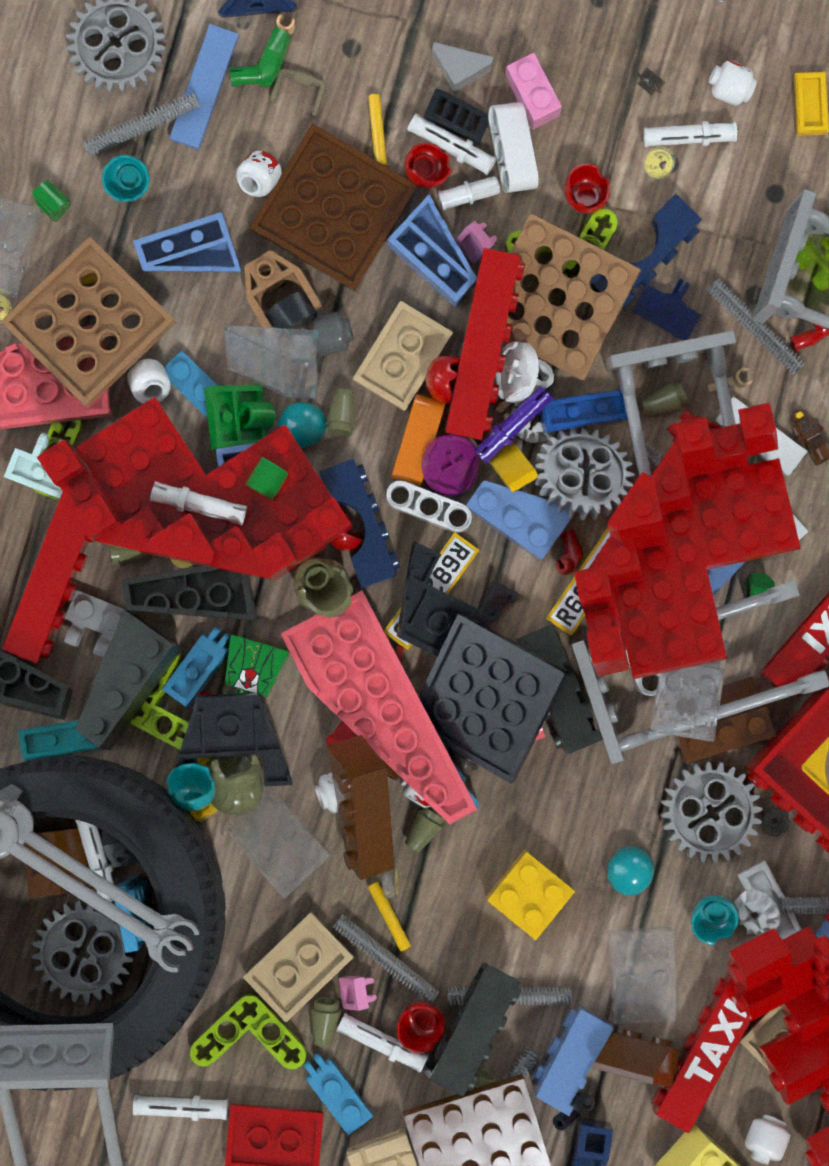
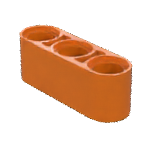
M416 394L391 479L405 481L421 487L424 479L422 471L423 454L429 443L437 436L446 403H439L431 397Z

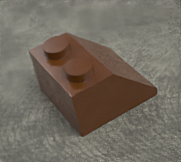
M78 827L33 831L89 868ZM24 843V846L26 848H28L35 854L39 855L55 867L59 868L75 880L79 881L89 889H95L93 886L83 881L67 869L63 868L47 856L43 855L27 843ZM26 864L29 897L70 893Z
M624 1029L623 1034L612 1033L594 1062L593 1068L649 1084L672 1087L680 1049L670 1047V1040L653 1036L652 1042L641 1039L642 1033Z

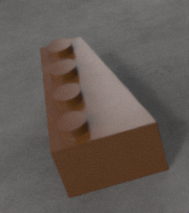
M362 735L328 745L327 750L341 822V833L346 850L343 856L349 870L353 869L360 880L394 869L387 767Z

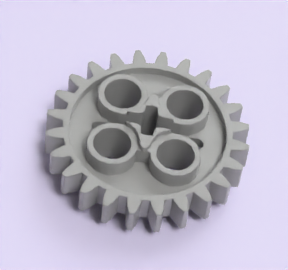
M96 0L97 6L95 7L86 2L85 6L88 12L86 14L79 11L76 12L80 22H70V26L75 33L66 35L68 41L74 43L67 46L66 49L69 54L74 55L69 59L72 66L79 65L76 69L77 75L80 77L86 74L84 81L87 85L92 84L96 80L95 87L99 92L103 89L104 85H107L108 92L111 95L115 87H119L124 95L128 85L136 92V82L139 80L147 86L146 75L150 74L156 77L157 73L153 66H163L164 64L158 55L167 53L166 48L159 45L166 42L167 39L165 34L159 33L164 28L161 22H155L158 18L156 12L153 11L147 14L149 9L147 3L145 2L137 7V0H130L129 3L126 0H107L105 3L102 0ZM123 17L127 19L124 27L115 28L112 26L117 18ZM135 27L139 28L138 31L132 32ZM93 36H101L103 38L100 45L96 47L89 46L88 42ZM117 40L122 46L117 48L115 45H112V42ZM137 41H142L146 44L145 48L140 52L131 51V46ZM96 56H101L100 60L95 61ZM111 60L121 61L120 67L115 71L106 69L107 64Z
M583 427L581 434H577L574 428L570 429L568 436L560 430L556 438L550 436L547 444L541 445L534 462L536 464L534 469L538 474L534 484L542 486L539 495L550 496L547 502L548 506L554 503L559 504L558 513L568 509L569 518H572L575 512L580 513L582 521L585 520L587 514H591L592 518L597 520L600 512L605 517H609L611 510L616 511L633 486L631 482L635 475L630 472L633 463L625 461L628 453H618L617 450L620 443L617 442L610 445L608 443L609 435L603 439L598 438V430H595L592 436L588 435L585 427ZM583 452H585L586 454L584 470L581 468L582 463L584 461ZM583 477L587 479L584 485L585 496L582 495Z
M705 761L704 770H701L697 764H693L692 774L682 769L681 772L684 778L682 781L674 777L672 778L676 788L674 790L665 788V791L671 796L670 800H661L663 805L668 806V811L660 813V816L669 818L670 821L662 827L665 830L672 829L674 831L668 839L670 841L680 840L676 848L679 851L689 847L687 856L690 858L696 852H699V861L701 862L705 861L707 854H710L711 860L714 863L718 861V854H722L725 860H730V850L740 855L739 844L751 845L746 838L747 835H758L751 828L752 824L762 823L761 820L754 817V813L762 811V807L753 805V802L759 799L760 795L749 793L754 784H743L746 777L744 773L734 777L735 767L730 766L724 772V766L721 762L717 763L715 770H712V765L709 761ZM713 782H719L723 787L721 796L716 799H712L708 794V787ZM730 795L734 796L733 801L715 811L716 817L714 819L707 816L693 828H688L690 822L708 812L707 805L717 807ZM688 799H694L697 804V810L691 816H685L682 811V805ZM737 808L740 813L739 821L729 825L726 822L725 814L729 809ZM711 825L714 829V837L708 842H703L700 839L699 832L703 826Z
M82 900L76 902L74 910L69 902L64 904V914L57 908L53 910L55 920L46 917L43 922L48 928H39L36 931L42 937V940H36L32 943L33 946L40 948V952L32 955L33 959L41 960V964L35 968V971L44 970L46 973L40 980L41 983L51 980L53 983L49 991L52 992L59 987L61 989V999L68 993H72V1002L74 1003L79 999L80 995H83L85 1003H89L92 993H94L98 1000H101L103 998V989L112 994L115 991L112 982L118 985L123 984L124 980L119 974H129L131 970L124 964L132 962L135 958L125 953L120 925L90 905L84 908ZM71 923H79L82 926L83 936L81 938H74L70 935L69 925ZM94 925L97 927V930L87 947V952L90 955L85 956L81 960L76 976L72 977L70 973L81 953L77 948L85 944L90 929ZM104 935L110 938L112 942L110 951L99 949L97 946V938ZM58 951L66 952L69 955V966L63 967L56 962L55 957ZM91 964L97 967L99 972L97 979L91 980L85 976V965Z

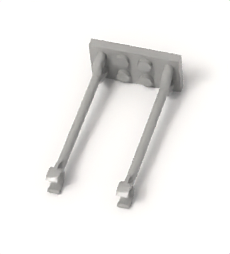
M804 189L787 208L752 320L764 323L772 315L788 319L800 318L829 329V315L809 309L797 298L785 294L789 279L793 280L797 273L799 262L795 260L798 251H802L807 242V233L829 234V217L823 212L812 208L817 193Z
M734 330L615 354L604 360L606 372L616 370L619 387L623 394L639 476L642 472L649 476L652 475L635 396V381L632 367L645 365V370L654 369L668 364L667 360L675 358V363L678 364L692 361L698 358V353L706 352L708 364L714 376L723 426L734 425L736 423L726 378V359L724 348L736 343Z
M795 580L766 589L767 591L717 607L718 620L769 603L775 604L800 596ZM586 639L572 644L611 764L624 761V751L641 746L647 742L799 693L806 694L829 687L826 672L821 670L800 677L797 681L644 731L619 737L615 722L619 720L613 702L607 703L604 694L609 690L605 675L598 677L592 663Z
M14 784L1 789L0 859L12 854L144 940L150 957L158 962L164 970L179 972V965H172L164 959L162 948L166 946L173 954L186 956V949L176 947L172 944L171 940L182 942L188 951L194 948L191 940L172 929L179 925H185L190 927L195 935H199L200 930L193 921L175 913L160 915L32 832L33 817L30 811L17 801L23 790ZM27 843L43 855L47 856L63 868L67 869L83 881L87 882L103 894L107 895L123 907L127 908L143 920L153 925L155 929H151L139 920L135 919L119 907L115 906L99 894L95 893L79 881L75 880L59 868L55 867L39 855L35 854L34 852L23 846V844Z
M113 1023L0 1026V1107L15 1166H34V1164H28L10 1089L93 1087L96 1090L110 1166H128V1162H122L109 1093L114 1039Z

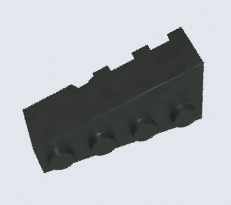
M202 565L121 579L125 606L128 611L257 621L249 575Z
M124 609L75 730L99 748L111 750L179 655L182 648L136 614Z
M553 624L517 638L518 644L569 672L545 721L550 719L555 729L550 734L556 748H563L565 753L571 754L604 740L600 730H595L593 726V714L585 699H582L580 695L582 693L580 685L573 671L568 667V658Z
M0 650V704L65 721L73 690L62 682Z
M482 962L463 996V1001L466 1002L465 1007H458L450 1019L448 1029L451 1032L448 1036L444 1035L434 1047V1050H436L434 1062L427 1061L422 1069L431 1081L463 1097L467 1090L471 1091L474 1088L478 1079L476 1071L481 1062L485 1063L488 1060L493 1049L490 1043L495 1033L500 1034L507 1021V1017L504 1015L509 1005L514 1006L521 994V988H519L521 981Z

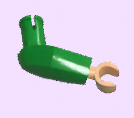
M283 14L277 17V28L275 27L272 30L259 62H256L257 65L229 67L231 87L259 84V87L264 89L272 85L284 62L291 39L290 34L295 30L294 18H292L291 24L285 27L281 25Z

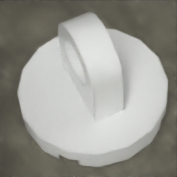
M512 341L501 350L500 354L506 355L502 373L496 372L494 384L499 385L498 396L501 399H505L506 402L519 404L525 401L532 392H535L540 385L545 389L552 385L554 374L551 367L545 361L538 359L535 349L529 343ZM538 373L540 374L542 381L537 378Z

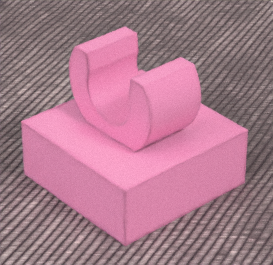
M476 221L468 225L455 240L456 244L473 265L481 260L483 249H491L497 240L495 235L489 238L483 231L487 227L485 223L478 225Z
M360 976L338 978L343 1009L357 1011L369 1008L368 1002H373L377 999L376 995H367L366 985L374 983L373 978Z

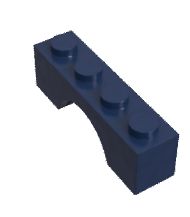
M677 194L651 220L656 236L653 252L641 261L630 263L642 270L622 309L636 297L633 291L640 284L645 288L657 276L654 270L662 262L667 266L677 256L679 252L676 248L683 241L687 244L690 243L700 232L697 226L702 221V218ZM602 274L595 275L591 280L592 289L598 293L603 292L608 286V280Z
M352 459L319 471L324 485L337 503L354 509L364 522L365 539L363 545L351 558L361 588L364 589L397 577L395 570L399 569L400 566L395 552L388 553L384 541L389 540V536L384 522L377 523L374 512L378 511L379 508L373 493L367 495L363 483L368 482V478L363 465L356 466L355 460Z
M579 1118L572 1166L607 1165L613 1135V1128L610 1122Z

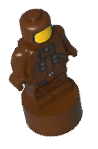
M795 409L792 411L791 417L797 423L793 427L797 443L800 444L804 441L811 453L809 455L810 458L818 466L829 459V442L827 443L820 434V431L824 428L816 423L813 418H805L802 410Z

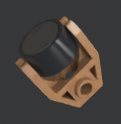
M271 250L244 266L247 302L269 339L276 334L279 338L290 335L307 325L317 316L316 310L322 307L321 303L299 267ZM265 270L271 271L268 276H262L261 274ZM289 282H293L301 287L303 291L294 293L281 300L264 315L261 301L264 297Z

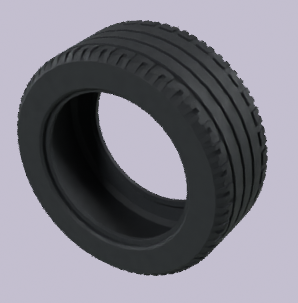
M58 756L39 758L0 768V790L11 784L22 789L23 792L17 801L30 811L33 818L60 817L90 823L121 841L136 856L146 871L154 888L159 914L169 915L175 913L181 915L185 919L193 921L200 930V934L195 935L188 926L179 925L174 927L172 930L187 936L194 947L193 950L188 951L182 942L171 940L172 944L176 947L186 949V956H178L173 954L166 946H163L162 955L164 959L172 965H179V972L164 970L154 960L141 987L121 1003L104 1011L69 1017L49 1015L34 1011L17 1003L0 990V1026L113 1023L114 1039L110 1069V1080L129 1072L132 1068L138 1067L154 1056L157 1051L161 1050L182 1028L208 988L220 958L226 924L225 891H223V880L219 864L216 863L213 849L194 817H191L187 811L177 808L172 803L167 789L129 767L126 768L118 763L103 759L99 760L93 757ZM48 1088L28 1089V1090L46 1091ZM53 1088V1089H54V1091H63V1090H75L76 1088Z

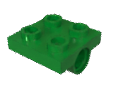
M227 385L204 388L212 450L254 444L268 435L267 429L272 427L275 421V409L271 402L264 401L262 385Z

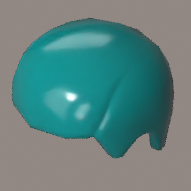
M120 155L111 159L103 168L101 181L105 192L114 200L130 202L138 200L147 192L150 174L147 165L139 158L131 155Z
M296 402L287 406L282 411L277 422L278 428L284 424L287 426L301 449L320 442L324 438L328 427L325 425L326 416L317 405L308 402Z
M195 763L183 764L173 769L166 779L170 800L177 808L183 811H195L204 808L212 802L216 793L215 781L211 777L210 770L203 765Z
M638 846L621 847L609 860L607 880L615 891L624 896L642 893L653 880L654 861L646 850Z
M709 895L700 899L691 912L693 934L699 941L708 945H715L717 941L724 938L729 939L739 923L738 909L730 899L719 895Z

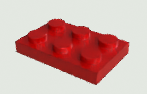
M231 1103L225 1166H319L324 1111Z

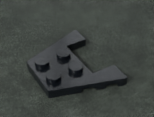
M413 541L396 635L400 639L438 657L459 613H463L487 626L501 615L500 612L510 602L513 603L517 599L519 593L492 580L479 607L476 608L427 584L441 554Z
M259 692L196 696L175 768L183 764H198V758L246 756L250 754L263 755L264 786L293 785L291 775Z

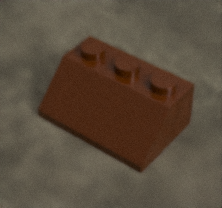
M753 676L664 703L669 722L758 694L760 691ZM766 704L673 734L681 761L685 764L776 737Z

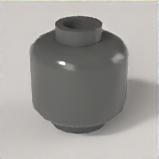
M338 312L314 317L311 322L312 329L306 330L310 348L316 347L319 354L323 356L346 351L349 348V342L354 340L349 318H343Z

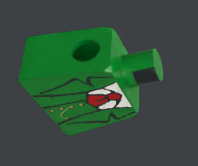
M231 635L225 685L238 688L236 694L259 692L260 695L268 697L290 652Z

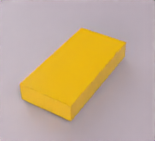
M826 72L795 73L793 77L797 136L827 135L829 133Z
M514 442L510 446L505 445L489 462L512 493L538 476L534 467Z

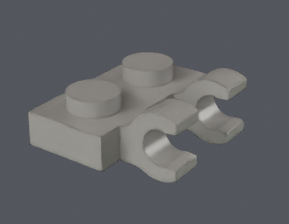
M76 590L64 618L73 622L64 642L78 647L85 629L89 628L101 633L93 653L105 658L124 609Z

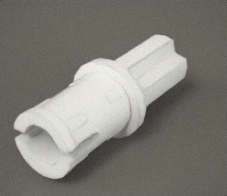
M493 176L472 183L464 181V185L438 191V195L444 211L466 203L473 205V201L497 195L500 193V186L497 178Z

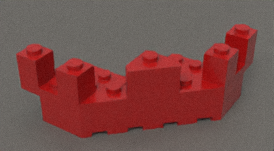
M153 397L76 447L91 472L88 471L73 446L64 439L37 456L53 484L61 488L74 508L71 512L88 538L103 545L276 581L327 548L326 544L353 528L285 424L206 475L157 398ZM261 457L289 473L273 501L245 485ZM157 481L181 489L184 486L190 488V491L201 495L248 506L243 525L187 510L180 512L177 511L176 507L150 501V496L154 483Z
M770 402L738 409L740 423L709 430L706 417L675 424L677 439L652 476L644 472L640 474L607 522L611 536L588 569L574 572L579 600L585 613L588 633L586 634L592 663L598 677L627 671L631 668L633 679L727 659L707 570L801 549L780 459L777 458L748 465L747 456L778 450L777 430Z
M809 926L782 940L775 928L729 951L731 965L728 966V970L734 980L735 992L732 999L740 1013L746 1012L751 1021L779 1006L781 1007L785 1015L783 1021L788 1031L759 1046L770 1071L768 1075L770 1082L775 1090L780 1092L783 1101L787 1105L819 1089L821 1093L819 1099L824 1109L829 1113V940L826 935L817 938ZM828 1126L806 1138L807 1151L804 1154L810 1166H829Z

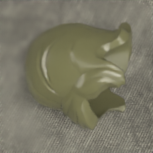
M310 558L298 566L294 574V587L299 603L304 608L328 618L342 615L351 605L350 595L353 592L346 569L339 562L320 558Z
M250 754V756L213 757L206 763L211 777L215 781L216 793L211 804L217 810L224 814L241 815L254 809L261 801L264 788L260 763L256 754Z

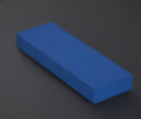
M620 389L554 399L540 411L543 433L628 420L623 394Z

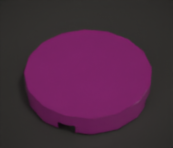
M444 434L436 437L429 443L423 454L422 471L424 479L431 489L439 494L456 496L473 486L479 474L480 460L479 455H476L474 451V444L469 439L460 435Z

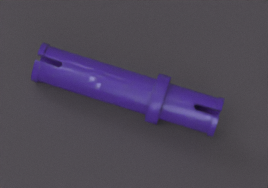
M540 385L500 425L496 424L492 428L493 432L474 449L476 454H480L479 457L484 462L489 463L505 445L510 446L514 442L512 438L553 401L554 397L548 394V390Z

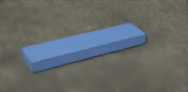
M209 24L185 92L186 97H188L187 93L191 96V91L193 94H196L200 108L196 107V110L193 109L192 112L189 110V113L186 112L185 115L182 114V116L179 115V118H176L169 138L170 141L200 150L239 39L238 33Z

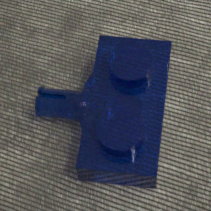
M679 278L671 294L663 293L647 285L632 313L682 341L688 339L701 317V314L687 307L682 301L691 284L686 282L679 292L685 281Z

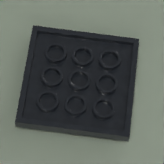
M459 613L418 697L445 746L511 784L515 782L569 672L469 616Z

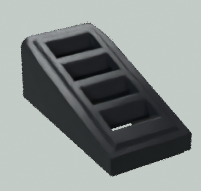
M438 88L435 89L424 114V118L479 145L489 125L488 113ZM442 102L446 105L440 116L436 112ZM453 107L457 111L451 122L447 118ZM465 112L469 115L464 127H461L458 124ZM476 117L480 121L475 133H472L469 129Z

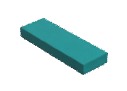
M79 720L18 730L23 761L97 749L99 747L75 730Z

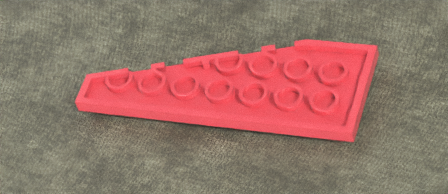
M95 325L81 326V328L91 329ZM69 336L63 337L58 343L59 350L67 351L71 349L74 339ZM105 338L102 341V349L106 350ZM14 343L5 347V350L0 352V430L111 416L109 388L90 407L86 408L22 343ZM91 357L84 358L79 364V369L83 372L91 371L95 366V359Z
M363 591L350 596L351 605L342 615L328 618L316 614L281 633L307 687L357 736L362 735L374 752L443 819L451 825L478 810Z

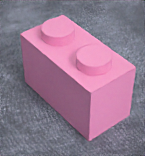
M535 53L506 66L505 78L517 101L523 103L527 121L532 130L560 116L562 106Z

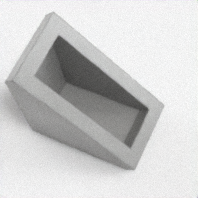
M436 42L433 43L432 57L453 93L491 72L493 57Z

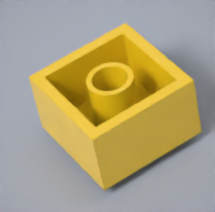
M524 849L488 893L486 899L536 941L575 891Z

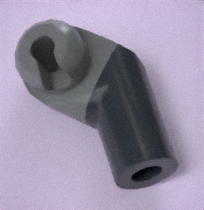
M586 1092L576 1093L570 1103V1106L574 1107L570 1116L560 1111L553 1118L555 1128L563 1131L584 1111L590 1112L595 1105L593 1096L587 1095Z

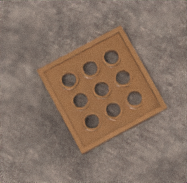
M530 213L511 251L513 254L521 255L519 262L525 263L522 281L515 280L513 293L519 294L517 302L524 306L525 314L521 319L514 320L508 313L506 323L512 324L509 343L512 341L529 343L535 349L538 358L585 381L642 269ZM547 246L552 250L553 258L548 264L543 265L538 262L536 253L539 248ZM575 260L580 265V273L577 277L571 279L564 274L563 269L566 262ZM528 274L535 275L539 280V286L534 292H527L523 288V279ZM597 274L604 275L608 280L607 288L600 293L594 291L591 287V280ZM555 288H561L566 294V301L561 306H555L550 301V293ZM583 302L590 303L594 309L593 316L589 320H582L577 315V307ZM541 316H547L552 322V328L547 334H542L536 329V321ZM568 330H574L579 335V343L574 348H569L563 343V335Z
M88 237L0 321L86 408L90 407L176 324L175 319L91 237ZM86 274H96L98 279L95 285L91 287L82 285V279ZM68 294L75 296V303L72 307H60V300L63 296ZM109 294H116L119 296L117 305L112 308L104 307L103 299ZM87 315L96 317V324L91 329H83L80 325L81 320ZM129 315L140 317L138 326L133 329L124 327V320ZM43 316H51L53 318L51 327L46 330L38 329V320ZM69 336L74 339L71 349L67 351L59 350L58 343L63 337ZM108 336H114L118 340L116 347L112 350L102 349V341ZM91 357L95 359V366L91 371L83 372L79 369V364L84 358Z

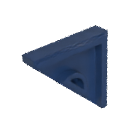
M227 0L218 11V15L222 18L294 12L298 7L292 0Z

